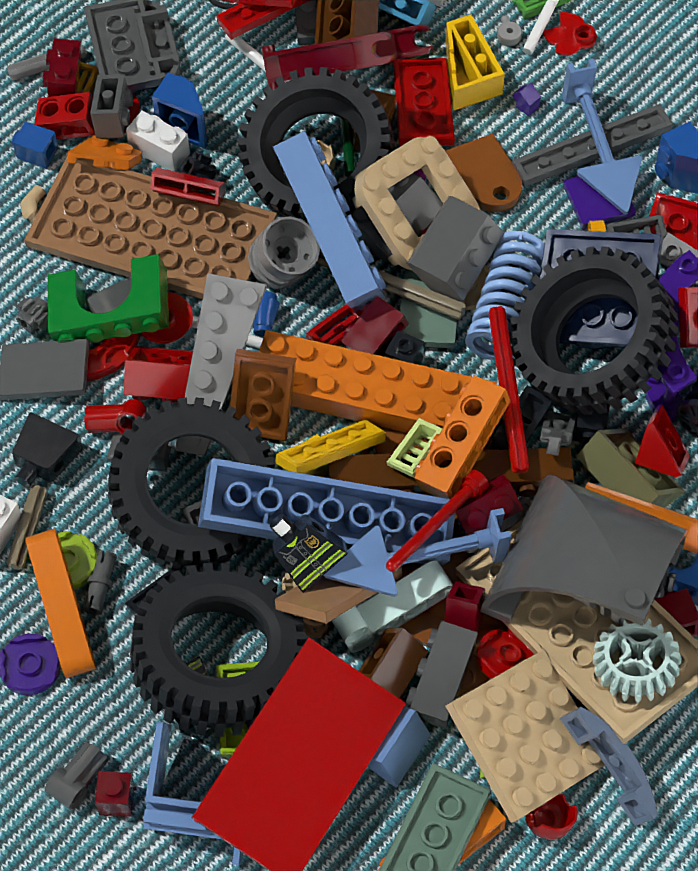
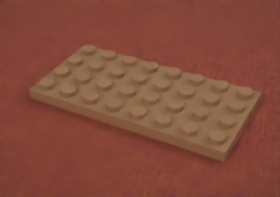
M66 157L24 239L26 247L131 278V259L159 254L167 269L168 289L203 299L208 273L246 281L251 280L253 273L248 261L249 248L256 237L271 222L277 219V213L227 198H223L221 207L153 192L150 189L151 176L131 170L93 166V159L79 158L76 160V164L69 163ZM162 181L160 183L161 185H166L184 190V186ZM191 189L192 192H197L215 197V195L199 191L196 189Z

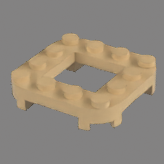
M433 136L417 137L410 140L361 171L354 178L356 180L354 188L355 197L352 198L355 208L363 206L392 252L388 260L394 266L399 264L409 270L412 269L408 266L407 261L424 234L418 238L388 188L421 168L443 204L448 196H453L480 210L476 199L449 156Z

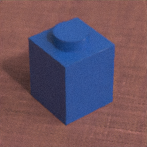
M26 121L21 129L15 132L12 139L17 159L47 169L59 148L54 131Z

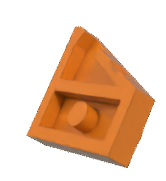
M93 135L68 151L67 162L76 164V160L79 158L93 159V166L130 170L141 162L143 151L134 149L127 143H116L108 140V138H96V135Z

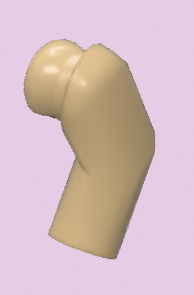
M34 185L20 204L22 216L31 223L34 222L39 212L37 204L46 194L44 189L38 185Z

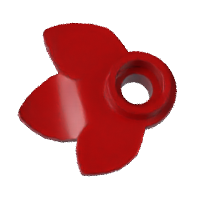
M569 12L560 13L561 26L543 31V36L548 43L556 46V54L565 56L576 54L580 49L591 48L597 40L594 28L584 23L582 17Z

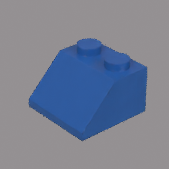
M168 72L152 95L154 114L163 122L183 129L188 134L189 143L206 149L208 144L204 111L193 82L183 76H176Z
M689 121L661 135L655 171L657 176L662 180L664 179L670 188L698 194V131Z

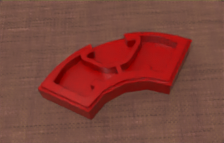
M140 333L131 334L128 337L105 339L102 344L89 350L87 381L106 377L125 364V359L134 347L138 345Z

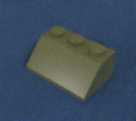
M626 428L598 430L576 456L583 463V469L589 475L595 477L602 484V487L663 508L681 497L685 492L670 475L635 464L641 444Z

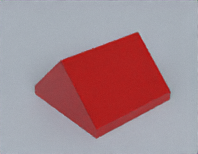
M660 404L656 407L647 424L635 464L676 478L682 475L690 455L663 404Z

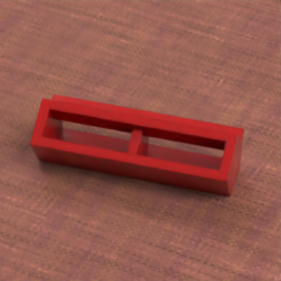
M156 168L152 172L150 189L153 192L221 207L226 193L224 182L162 168ZM162 181L184 186V190L166 185H161L160 183ZM194 188L202 191L215 193V197L197 192H192L191 189Z

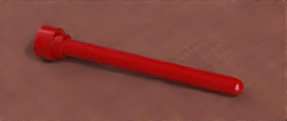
M471 470L462 479L461 489L386 562V569L390 572L396 571L469 498L481 496L489 487L487 478L481 472Z

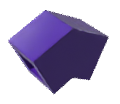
M532 82L522 85L512 94L516 101V108L527 116H530L540 107L541 96Z

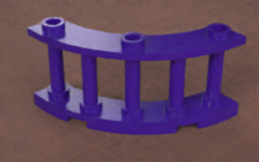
M690 250L677 258L659 279V282L667 290L675 305L672 308L677 313L678 321L673 323L677 328L680 325L678 288L692 287L698 281V258ZM677 336L670 337L676 343L675 351L665 352L671 359L668 367L658 366L657 369L663 375L658 382L652 377L647 381L651 389L645 395L653 413L658 405L663 404L672 422L678 419L677 409L684 401L679 391L697 379V376L690 369L682 355Z

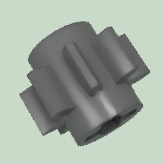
M31 297L28 299L24 298L16 306L17 310L20 311L16 316V320L26 331L32 332L34 329L37 332L39 330L43 331L48 326V304L40 297H35L34 299Z

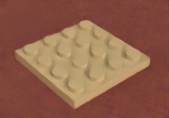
M544 649L445 705L511 823L524 817L605 765L589 741L578 745L560 720L563 715L577 709V706L563 681L552 668L551 660Z

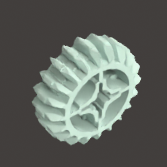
M624 619L620 622V627L611 623L609 633L602 632L600 642H596L594 646L593 664L596 666L595 675L601 678L602 687L610 686L612 696L622 692L624 702L629 698V695L635 696L637 703L641 701V696L644 695L652 701L654 699V692L663 696L666 692V687L672 688L675 684V677H678L680 674L679 665L682 659L680 653H678V642L673 641L671 631L663 633L664 627L662 624L652 627L650 619L643 626L634 622L628 624ZM619 649L621 657L619 662L614 665L611 657ZM660 654L663 663L655 670L653 662L655 657Z

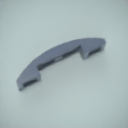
M582 707L563 715L560 720L576 743L580 745L589 741L624 791L616 800L633 824L637 826L655 819L658 815L650 784L641 765L627 744L621 742L606 722Z

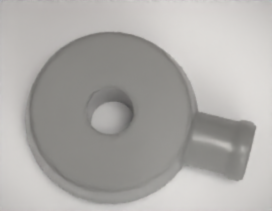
M507 15L501 17L502 24L497 30V38L504 46H514L520 42L522 30L517 23L510 22V18Z

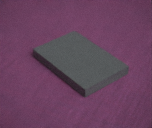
M77 339L60 343L58 341L2 345L0 401L86 395L90 345L88 340Z

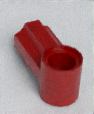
M135 399L127 400L119 405L86 406L85 429L88 430V433L119 432L123 434L127 428L129 430L132 428L134 421L126 415H131L135 419L140 416L143 419L147 410L146 406L141 401Z

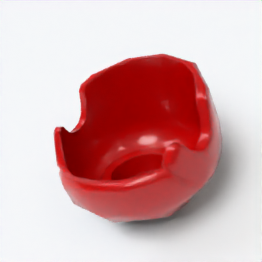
M558 794L525 815V820L529 829L536 836L545 840L561 839L576 823L578 809L577 806H570L564 794Z

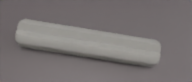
M81 43L82 58H85V49ZM46 53L7 66L9 77L13 81L49 69V65H46Z

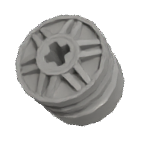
M291 216L280 217L271 222L251 244L248 254L249 266L256 279L263 284L276 289L287 288L299 281L314 266L319 257L320 246L310 225L302 219ZM278 254L282 257L281 260L278 259V257H277Z

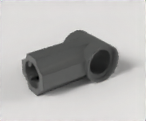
M86 742L64 769L59 768L52 774L46 783L45 792L68 809L74 810L86 796L88 785L109 761L108 757L95 745Z

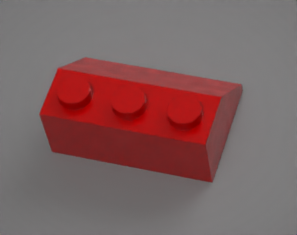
M135 346L125 359L124 395H132V398L135 400H148L149 397L161 398V401L166 402L170 400V403L177 402L178 398H185L193 351Z

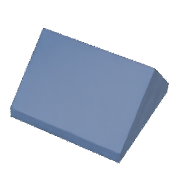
M404 706L367 766L395 788L398 787L431 736L416 710Z

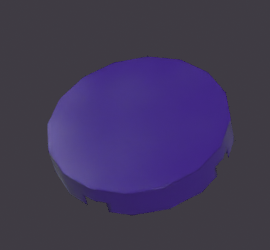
M27 633L17 636L9 641L10 644L0 652L1 681L9 690L19 695L32 696L42 693L54 685L60 675L61 665L56 647L52 644L53 642L40 634Z

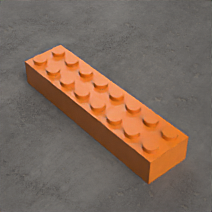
M269 330L265 331L259 350L261 353L297 358L291 406L358 422L366 419L375 426L405 433L410 431L419 418L443 428L447 413L450 409H454L460 400L459 395L462 387L472 379L471 376ZM474 409L469 415L475 416L480 413L481 409ZM458 435L454 439V441H462L466 438L467 435Z

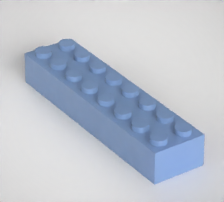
M212 458L206 470L198 527L275 540L278 535L270 528V524L278 515L284 514L294 523L302 515L306 514L345 541L347 550L373 527L379 526L386 551L391 553L398 551L450 499ZM455 513L421 546L452 539ZM450 554L411 563L425 565L431 561H438L442 567L450 561Z

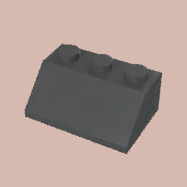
M412 173L388 188L419 238L426 233L443 206V202L420 176ZM363 206L358 207L351 215L362 233V236L358 238L359 242L363 240L372 255L393 265L388 260V257L392 255L391 250Z
M448 196L407 261V264L430 290L457 301H463L505 233L488 214L453 196Z

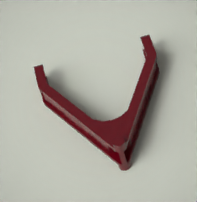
M420 24L275 51L274 44L262 46L261 50L267 82L273 90L278 87L275 79L282 76L284 81L291 80L289 72L297 70L300 77H304V68L312 67L315 75H319L320 67H326L330 73H334L335 69L349 71L388 64L397 59L428 54L433 50L434 45L421 48L416 45L415 36L418 32L430 31L431 29L428 25Z

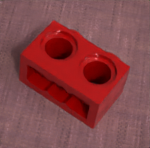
M78 92L76 94L38 98L34 125L54 131L57 140L95 135L90 115L93 101L91 93Z

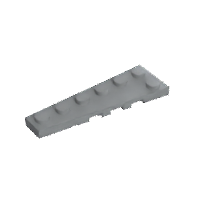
M207 274L185 392L187 404H194L196 397L204 398L203 405L211 406L213 400L221 402L219 409L222 410L233 380L236 350L244 349L267 284ZM198 436L181 437L176 441L175 450L205 456L211 440Z

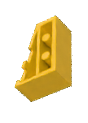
M472 14L446 22L445 44L453 111L503 95L505 74Z

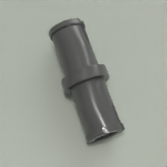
M100 550L97 553L93 575H90L87 581L89 589L83 606V611L94 615L96 610V615H101L103 612L102 609L107 591L112 588L113 582L110 579L115 561L117 560V555L112 552L106 551L104 555V551Z

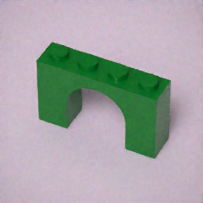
M159 254L131 259L130 293L119 307L105 313H91L85 310L84 283L76 270L48 274V334L53 341L60 343L87 339L88 342H100L103 339L128 337L131 334L156 332L159 329L169 328L167 269Z

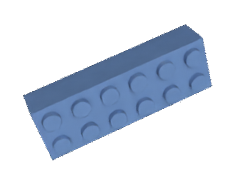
M303 131L273 146L346 304L356 312L362 309L369 301L372 302L376 296L381 299L385 298L382 289L387 286L376 266L372 268L370 263L374 262L373 256L364 241L359 242L358 240L362 233L352 215L347 216L346 214L350 210L349 205L339 188L334 189L338 182L327 162L322 163V161L326 160V157L315 137L310 139L306 132Z

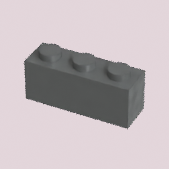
M441 621L438 630L432 629L427 643V647L431 648L428 659L422 657L416 674L421 679L417 688L411 687L406 701V705L410 706V709L416 710L422 721L444 729L447 728L451 716L445 705L456 700L477 643V632Z

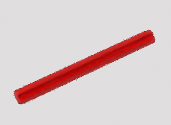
M502 306L492 307L489 311V320L499 386L506 389L510 398V403L503 414L512 471L516 474L525 473L529 469V460L506 311Z

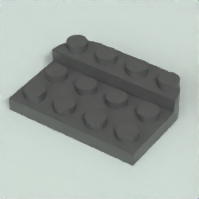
M115 0L84 6L99 75L125 74L128 90L132 91L158 87L168 72L180 76L179 53H177L168 11L164 4L160 5L149 0Z

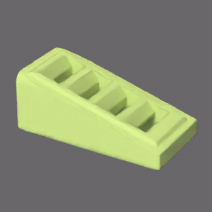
M419 418L391 455L387 465L414 477L418 463L421 460H425L430 451L433 437L436 434H440L443 428ZM424 438V439L428 440L429 442L426 443V442L422 441L421 439ZM415 445H418V446H420V447H422V448H424V449H423V450H420V449L415 448L414 446H415ZM408 452H411V453L417 455L418 457H417V458H414V457L408 455L407 453H408ZM404 459L413 464L409 466L403 462H400V460Z

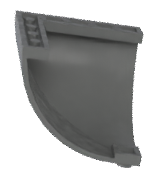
M547 475L543 479L482 604L480 612L510 624L524 592L543 591L568 595L611 609V613L643 626L669 564L673 570L684 547L688 530L557 476Z

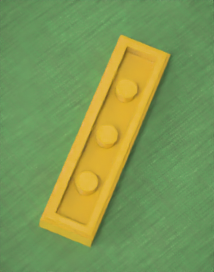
M365 419L276 453L275 463L287 471L303 474L385 442L386 432Z

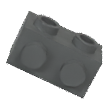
M125 74L97 75L90 112L96 138L124 137L125 126L130 125V112L128 108L133 106V92L128 90Z

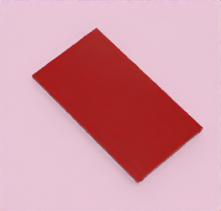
M307 638L191 818L269 871H303L406 703L325 649L314 639Z

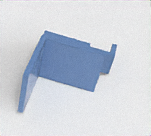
M157 722L145 798L147 804L144 811L143 829L221 839L191 818L200 805V801L162 796L172 725ZM234 847L232 865H242L243 853Z

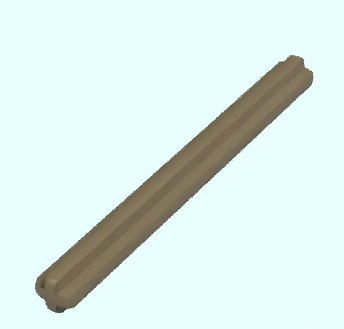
M320 248L316 264L329 268ZM378 270L387 286L382 290L456 319H461L466 311L465 303Z

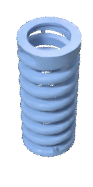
M522 231L505 232L494 251L493 260L489 266V273L481 290V298L477 302L476 311L472 317V324L465 338L467 347L482 358L496 361L494 347L488 345L480 338L482 336L493 342L489 320L490 308L504 307L506 317L509 320L511 317H519V314L514 309L498 305L496 302H501L511 307L515 306L516 301L524 303L526 300L524 297H518L514 294L521 295L524 287L532 290L535 285L530 280L535 274L540 278L545 243L532 234ZM511 240H519V242H516V241H514V242H508V241H511ZM514 251L527 253L532 257L518 255ZM507 264H512L516 267H510ZM499 289H504L510 293L502 292ZM507 321L509 332L516 331L510 325V322Z

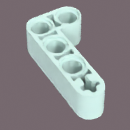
M431 561L396 582L398 591L396 597L379 593L360 606H354L331 620L352 653L361 651L379 640L386 628L400 627L448 596L453 583L438 561Z

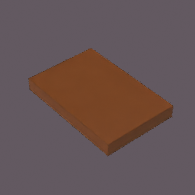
M237 349L230 406L237 409L235 417L239 420L243 415L250 419L248 427L253 430L257 426L262 432L261 438L286 441L289 430L297 358Z

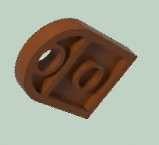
M493 133L445 150L476 199L480 209L489 212H502L512 208L519 201L522 191V179ZM502 193L507 196V199L499 200L494 197V194Z

